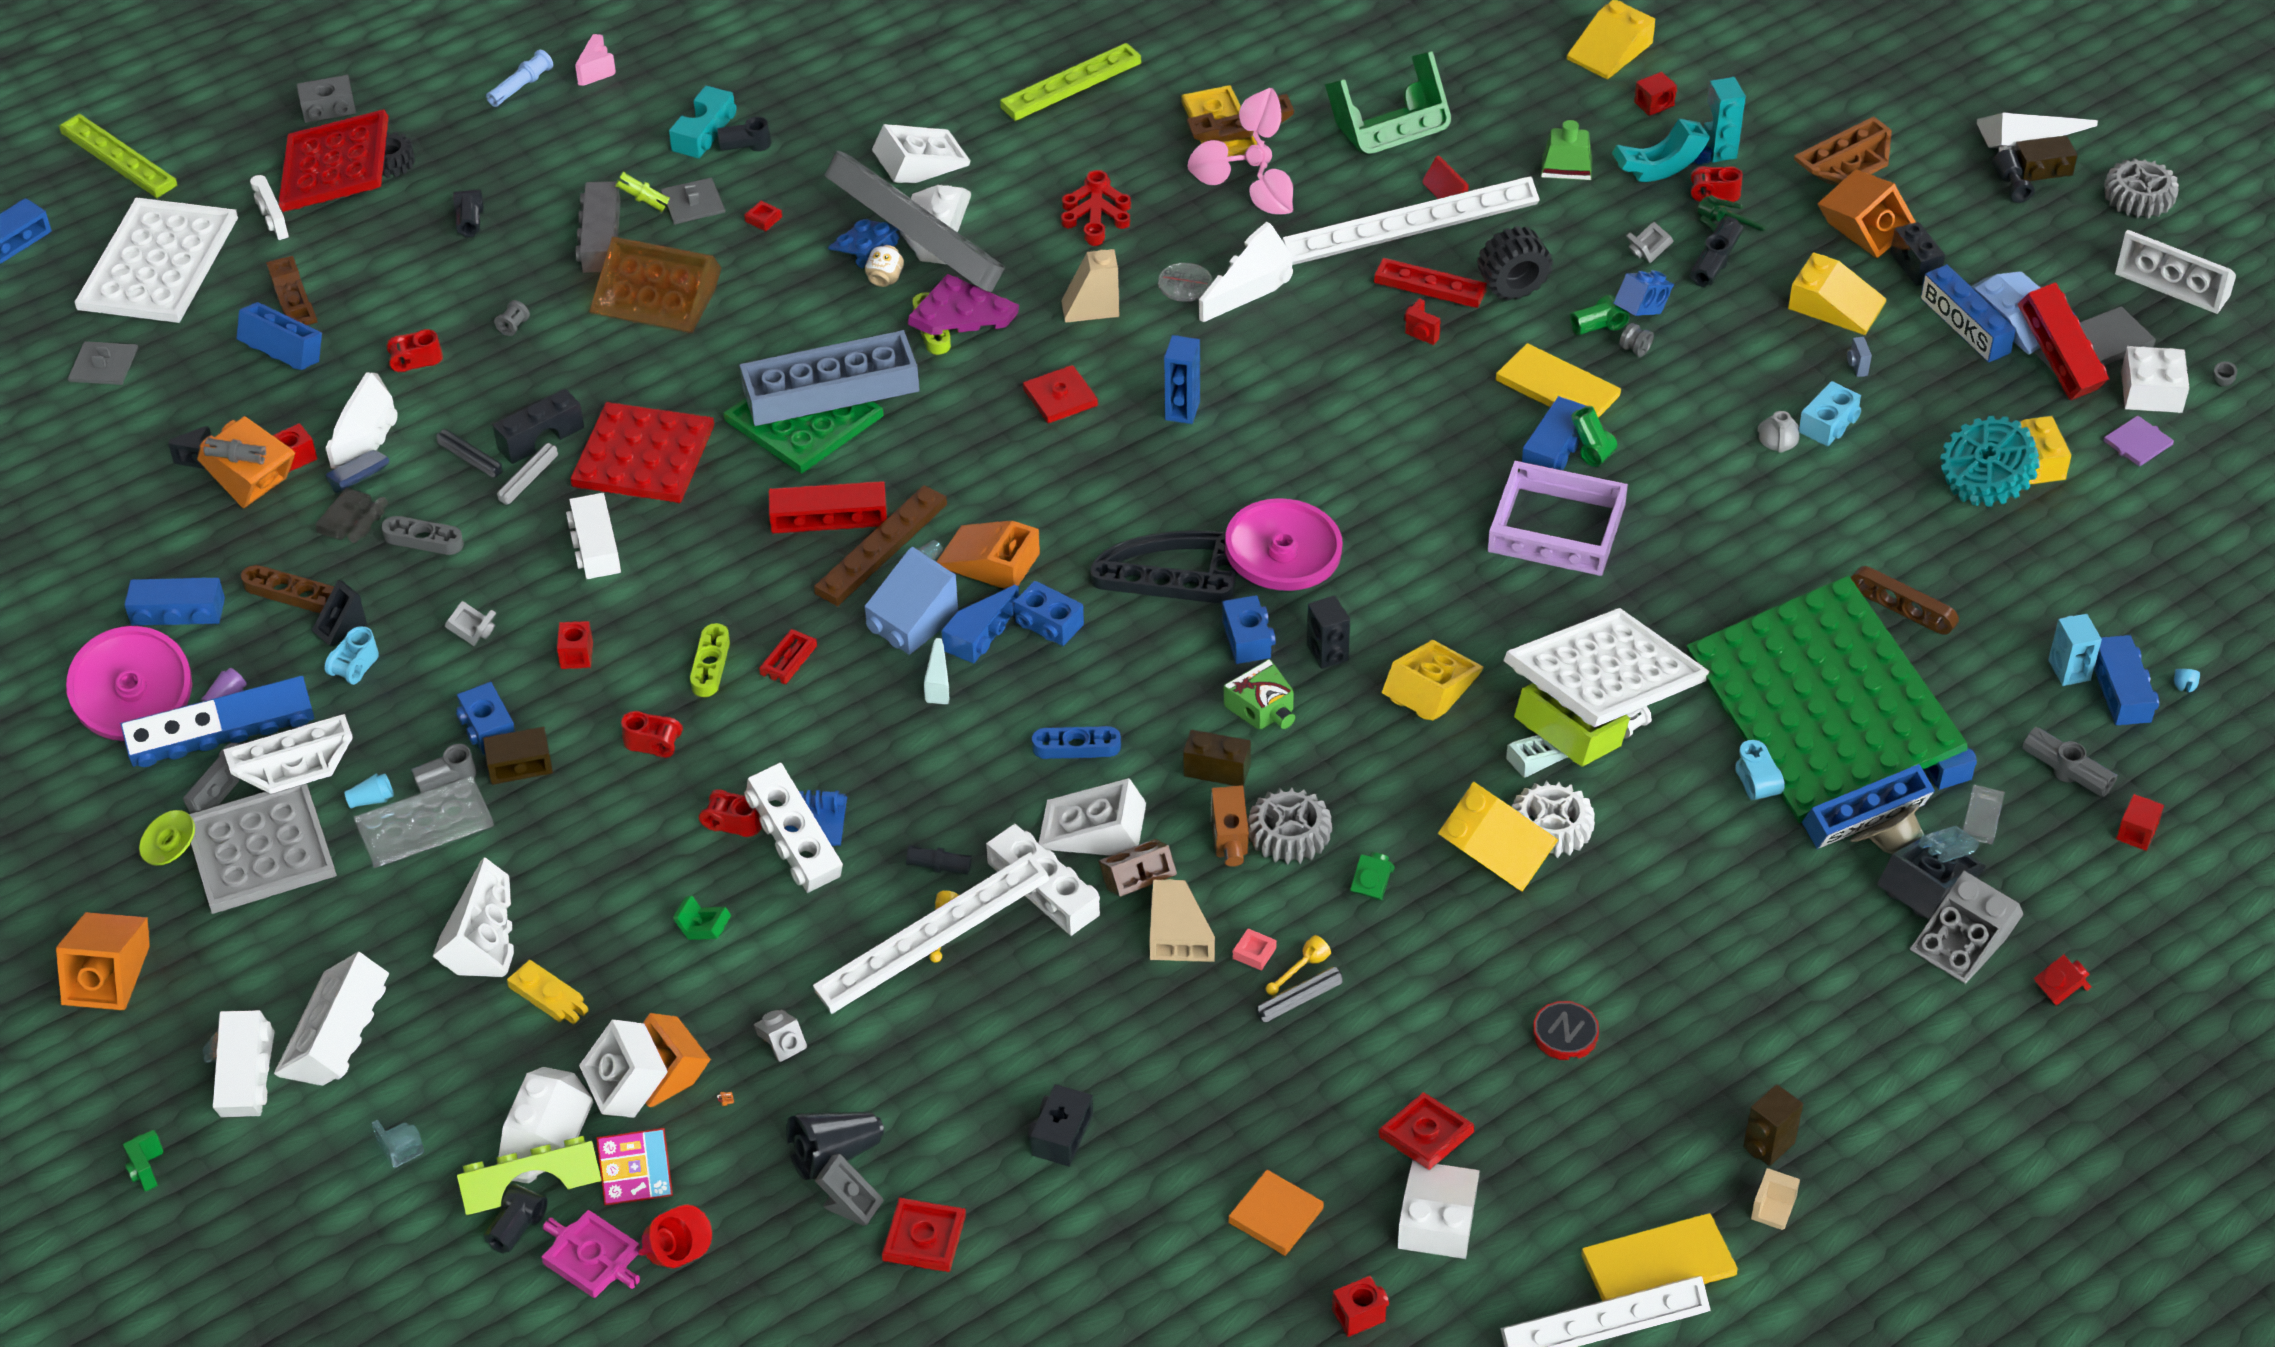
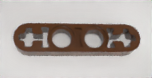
M260 565L249 566L241 573V580L246 592L316 613H321L334 588L331 585ZM279 584L288 585L285 589L282 590L274 589V587ZM305 591L314 592L309 597L299 596L301 593Z
M1861 566L1851 576V580L1864 597L1936 633L1947 635L1959 622L1957 612L1950 606L1871 567ZM1885 589L1893 592L1896 598L1891 597ZM1912 602L1918 604L1923 611H1919L1918 609H1916L1912 605Z

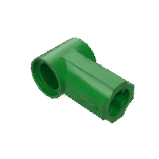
M1610 294L1600 298L1595 306L1570 313V322L1574 333L1581 335L1604 327H1608L1612 331L1619 330L1628 323L1630 317L1626 310L1613 304L1616 297Z
M1585 406L1582 409L1576 410L1571 415V418L1584 445L1580 450L1582 459L1588 465L1598 467L1617 449L1618 444L1615 437L1603 429L1594 407Z

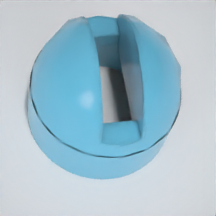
M2192 669L2175 670L2174 683L2179 691H2183L2185 686L2186 692H2192L2197 688L2200 672Z

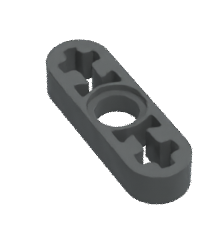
M401 516L389 517L384 520L381 526L385 541L393 545L446 555L456 554L464 546L461 530L454 526ZM422 532L430 533V535L425 538L415 537L417 534Z

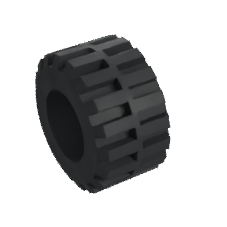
M1514 226L1513 229H1503V232L1496 233L1491 240L1488 239L1485 243L1486 246L1481 248L1479 252L1480 257L1477 258L1478 270L1498 298H1504L1505 300L1515 298V300H1518L1522 296L1526 295L1527 297L1534 290L1537 291L1541 288L1540 285L1547 281V275L1552 272L1551 265H1553V259L1534 230H1530L1529 227L1525 226L1522 229L1520 226Z

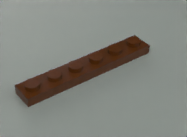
M923 485L814 586L815 594L839 606L947 505V497Z

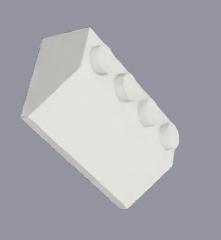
M2130 230L2125 232L2115 273L2216 314L2219 313L2231 296L2236 274L2229 268Z
M360 952L324 971L274 1074L280 1078L322 1086L334 1079L339 1080L349 1068L347 1061L351 1053L361 1043L362 1038L360 1034L362 1029L371 1021L374 1015L372 1008L386 990L384 983L389 973Z

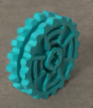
M1988 416L1985 421H1982L1980 418L1974 419V423L1970 426L1965 423L1961 426L1962 431L1959 433L1953 432L1950 435L1952 441L1945 442L1943 446L1946 453L1941 454L1940 457L1947 485H1951V492L1954 495L1959 493V499L1963 502L1970 499L1972 505L1978 506L1980 502H1985L1986 507L1992 506L1996 501H1999L2000 504L2007 503V498L2013 497L2016 499L2020 496V490H2028L2031 487L2029 480L2036 479L2037 472L2035 469L2040 468V461L2037 458L2039 454L2037 448L2034 447L2036 444L2033 436L2030 437V430L2027 427L2021 428V422L2017 420L2011 423L2009 418L2002 416L2000 420H1995L1994 416Z

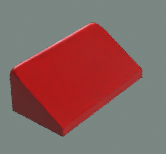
M1440 156L1435 157L1423 179V184L1438 199L1468 192L1469 185Z

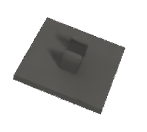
M712 178L661 189L663 195L670 197L666 206L674 224L725 213V208Z
M84 341L68 381L123 385L138 350V345Z

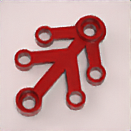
M1102 170L1089 172L1084 180V186L1062 197V207L1066 210V212L1061 214V225L1064 228H1074L1077 225V219L1091 211L1090 223L1084 226V239L1091 246H1099L1105 240V226L1101 223V210L1114 219V225L1117 228L1125 229L1130 226V214L1125 211L1131 208V197L1120 193L1110 186V178ZM1102 193L1113 199L1115 206L1103 199ZM1091 194L1090 199H1088L1087 201L1083 202L1078 206V201L1080 199Z

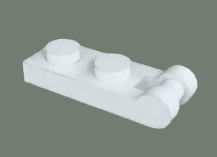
M262 175L252 177L250 183L255 191V203L259 206L262 216L267 215L265 216V221L269 231L274 230L278 240L288 238L284 216L267 179Z

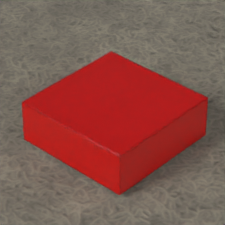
M760 201L744 214L745 222L763 231H767L782 218V210Z

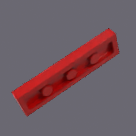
M1383 258L1374 278V283L1475 308L1479 307L1487 288V283L1387 258Z

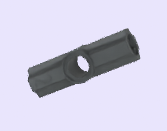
M2035 727L2023 743V750L2053 767V773L2056 778L2069 783L2076 781L2100 797H2105L2117 780V774L2087 757L2085 748L2077 742H2062L2041 728Z

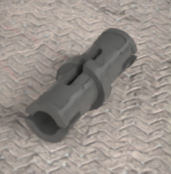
M208 437L205 441V444L210 445V447L204 446L205 456L228 458L229 461L235 463L241 460L263 464L266 459L261 457V455L266 456L265 446L243 444L240 440L236 439L230 442Z

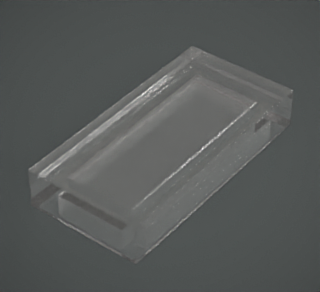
M1973 785L1961 837L1993 845L2005 792Z

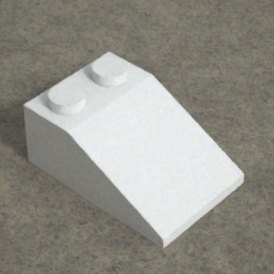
M883 124L872 148V151L886 169L890 178L897 183H918L969 166L971 162L949 130Z
M1129 778L1047 800L1039 845L1045 850L1099 855H1114L1138 846L1146 802Z
M1412 1160L1399 1223L1398 1249L1466 1259L1480 1170L1436 1164L1428 1170Z

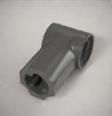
M464 744L451 745L444 751L443 757L411 769L421 794L450 782L455 784L469 783L475 778L477 773L470 749Z

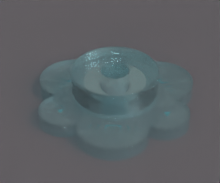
M215 1032L212 1035L211 1040L207 1042L203 1049L204 1061L206 1063L216 1062L219 1032Z

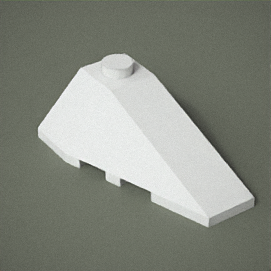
M2000 113L1977 119V125L1988 147L1999 148L2000 152L2006 149L2014 150L2016 141L2063 136L2097 126V120Z
M1266 222L1245 241L1247 248L1239 257L1234 255L1229 261L1231 265L1224 277L1218 275L1199 299L1200 321L1205 322L1271 293L1290 280L1293 274L1292 255L1270 223Z

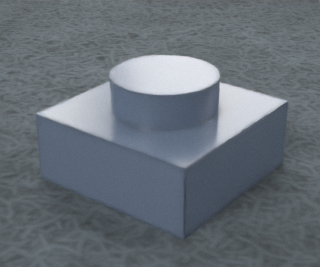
M1864 337L1853 338L1851 350L1847 352L1848 364L1853 366L1857 377L1868 376L1872 357Z

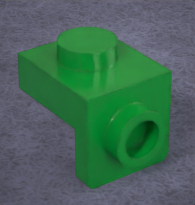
M1371 852L1370 856L1361 854L1350 891L1382 901L1390 873H1393L1395 869L1392 862L1388 861L1389 857L1376 852Z
M686 896L673 919L688 940L718 939L731 914L726 907L701 908L693 896Z
M151 1130L123 1144L129 1160L128 1163L124 1164L132 1182L139 1180L145 1192L158 1186L148 1161L163 1154L158 1135L155 1130Z

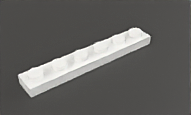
M1695 1276L1500 1329L1505 1347H1578L1711 1310L1702 1276Z

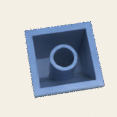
M914 547L910 548L865 605L868 629L872 633L879 634L888 640L893 647L900 648L910 655L943 629L958 612L956 574Z

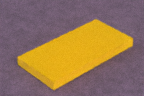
M1231 85L1181 95V102L1189 118L1212 113L1214 119L1217 120L1239 114L1241 107ZM1253 136L1223 142L1228 148L1227 157L1245 155L1250 146L1257 145Z
M1528 343L1496 373V381L1549 407L1560 396L1586 406H1593L1598 418L1613 404L1621 393V388Z
M1710 1213L1582 1248L1581 1256L1602 1301L1695 1276H1702L1704 1284L1736 1276L1738 1270Z

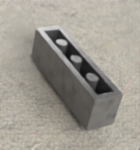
M617 181L586 182L585 193L580 194V204L583 211H579V225L582 228L577 229V239L580 245L576 246V260L582 263L583 273L614 272L616 269L620 215L619 188L615 187Z

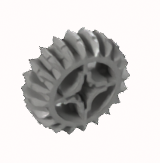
M2133 158L2131 162L2123 160L2122 164L2116 163L2114 168L2110 169L2104 184L2105 199L2110 201V206L2117 207V212L2125 211L2127 216L2133 214L2137 218L2145 216L2148 219L2151 215L2159 217L2161 213H2167L2175 204L2179 184L2177 183V177L2173 176V171L2166 170L2165 165H2157L2156 161L2152 163L2147 162L2145 158L2143 161H2138L2136 158Z
M1292 787L1289 792H1283L1279 788L1277 794L1267 792L1265 799L1258 798L1256 805L1252 806L1247 821L1250 842H1253L1255 851L1262 850L1264 858L1272 855L1275 863L1279 859H1285L1287 865L1294 859L1301 864L1303 857L1312 860L1315 853L1322 854L1324 846L1328 845L1330 841V833L1332 832L1331 814L1326 809L1324 801H1318L1316 794L1307 796L1305 789L1297 793Z

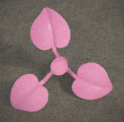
M1268 88L1247 98L1239 111L1242 126L1248 131H1254L1253 137L1257 145L1250 146L1245 155L1227 157L1228 148L1225 143L1217 140L1207 141L1193 151L1187 167L1201 182L1207 185H1218L1225 182L1230 175L1231 167L1229 161L1247 160L1252 166H1260L1257 174L1259 180L1250 186V196L1253 203L1261 210L1271 214H1289L1293 212V185L1290 177L1279 169H1270L1263 175L1264 169L1267 168V164L1272 159V151L1268 146L1264 145V141L1260 139L1258 133L1263 137H1272L1279 129L1281 123L1279 99L1274 89Z

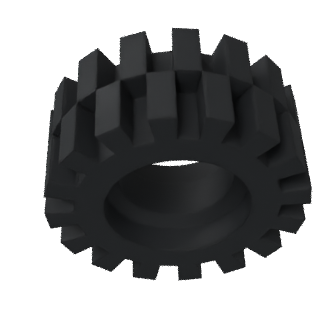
M387 132L383 174H385L386 178H390L391 174L397 177L399 172L407 173V169L411 170L412 164L415 163L410 138H406V135L403 133L399 136L398 132H393V135Z

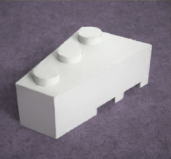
M260 1010L220 1012L213 1108L220 1117L261 1116L262 1106L267 1102L266 1081L275 1031Z

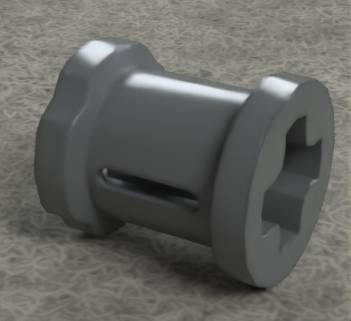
M512 300L508 303L507 310L495 318L494 323L499 332L504 335L513 336L517 332L519 324L529 319L530 313L523 303Z

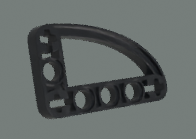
M1175 531L1136 537L1108 548L1095 559L1091 566V583L1094 587L1101 590L1222 603V601L1232 598L1238 572L1232 567L1225 554L1226 532ZM1182 549L1214 550L1209 573L1121 563L1135 556L1159 551ZM1221 565H1228L1232 567V569L1228 571H1221L1217 569V567ZM1131 575L1138 576L1140 579L1135 582L1127 581L1125 578ZM1158 579L1169 581L1166 585H1157L1154 582ZM1188 582L1196 583L1198 586L1196 588L1189 589L1184 587L1183 585Z

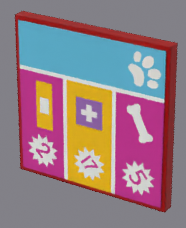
M665 1128L597 1137L605 1205L673 1196Z

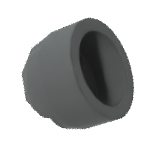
M2230 362L2218 363L2213 372L2214 381L2220 386L2231 385L2236 379L2237 368Z

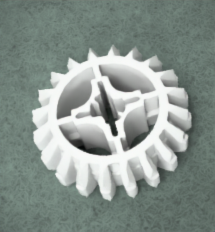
M1547 780L1543 786L1534 783L1531 789L1524 788L1521 795H1516L1514 804H1512L1513 809L1531 820L1529 816L1532 815L1535 818V821L1532 822L1558 839L1550 851L1557 858L1561 852L1570 856L1573 849L1580 851L1583 843H1588L1594 830L1595 814L1590 800L1583 798L1582 791L1573 792L1572 785L1566 788L1562 787L1560 781L1556 785H1550ZM1572 817L1575 823L1569 821V818Z

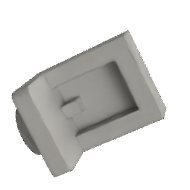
M1655 222L1650 224L1637 237L1631 232L1626 235L1630 243L1628 248L1631 253L1638 259L1643 257L1649 263L1674 242L1672 237Z
M462 601L447 620L444 627L475 646L481 637L486 640L493 631L495 624L492 623L496 612L490 610L487 616Z
M782 1009L765 1014L761 1021L753 1024L757 1035L771 1045L776 1059L780 1062L807 1048L797 1019Z

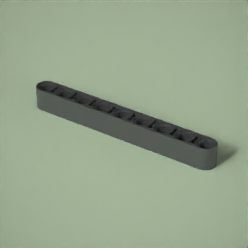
M836 151L824 174L829 180L969 281L986 291L992 292L1005 269L1004 265L846 153Z

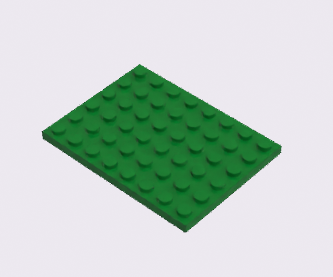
M1849 575L1686 645L1690 658L1710 671L1706 676V682L1745 741L1757 740L1767 747L1772 760L1783 776L1784 791L1780 795L1799 824L1802 823L1811 808L1918 764L1921 765L1922 769H1925L1967 751V742Z

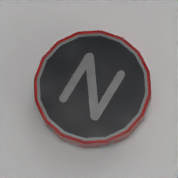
M1557 1001L1546 1005L1537 1013L1533 1023V1035L1538 1048L1548 1056L1559 1060H1569L1570 1057L1576 1056L1579 1059L1594 1050L1599 1037V1024L1594 1014L1585 1006L1571 1001Z

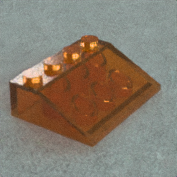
M612 237L589 312L693 333L715 292L722 267L712 255Z

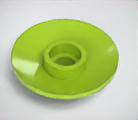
M182 810L169 811L156 818L147 827L141 838L139 847L141 857L148 864L154 866L165 865L177 859L185 852L194 837L195 822L193 818Z

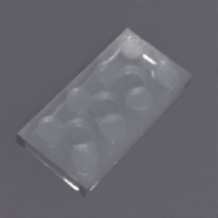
M473 776L354 817L356 827L374 868L494 826L490 812Z

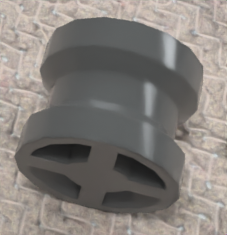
M1630 323L1621 335L1620 347L1625 350L1631 349L1635 355L1642 357L1651 347L1654 334L1649 330H1641L1640 326L1636 323Z

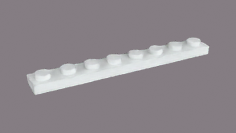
M1031 852L820 980L813 985L816 994L831 1014L1049 881L1048 873Z

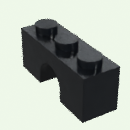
M566 388L492 424L497 449L511 464L536 452V438L542 431L548 428L560 440L584 428L581 405Z

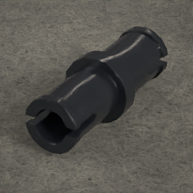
M909 845L906 857V865L932 868L936 873H941V870L969 875L972 863V855L945 852V849L940 847L937 850Z

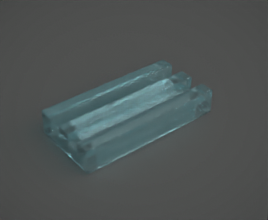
M1957 826L1924 835L1918 843V846L1922 849L1930 847L1928 853L1932 856L1940 854L1937 860L1942 863L1974 853L1979 845L1977 840Z

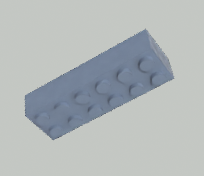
M904 330L739 364L742 388L754 426L919 392L918 367Z

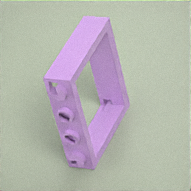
M1514 461L1489 531L1488 552L1602 576L1625 507L1628 484ZM1519 489L1613 508L1601 546L1506 526Z

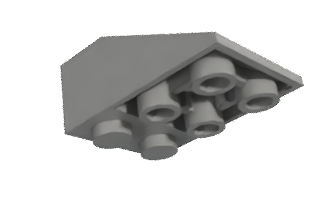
M1963 871L1910 948V951L1966 984L2005 942L2021 919L2023 912L2020 904L1966 871Z

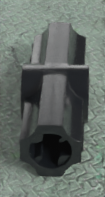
M1732 217L1721 219L1714 233L1706 238L1705 248L1690 273V278L1696 285L1704 288L1707 285H1712L1720 270L1727 266L1728 256L1743 231V226L1739 224L1737 219Z

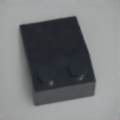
M1932 832L1893 853L1877 885L1883 888L1889 897L1901 900L1910 906L1916 915L1930 920L1963 871L1977 878L1984 871L1986 865L1937 833Z

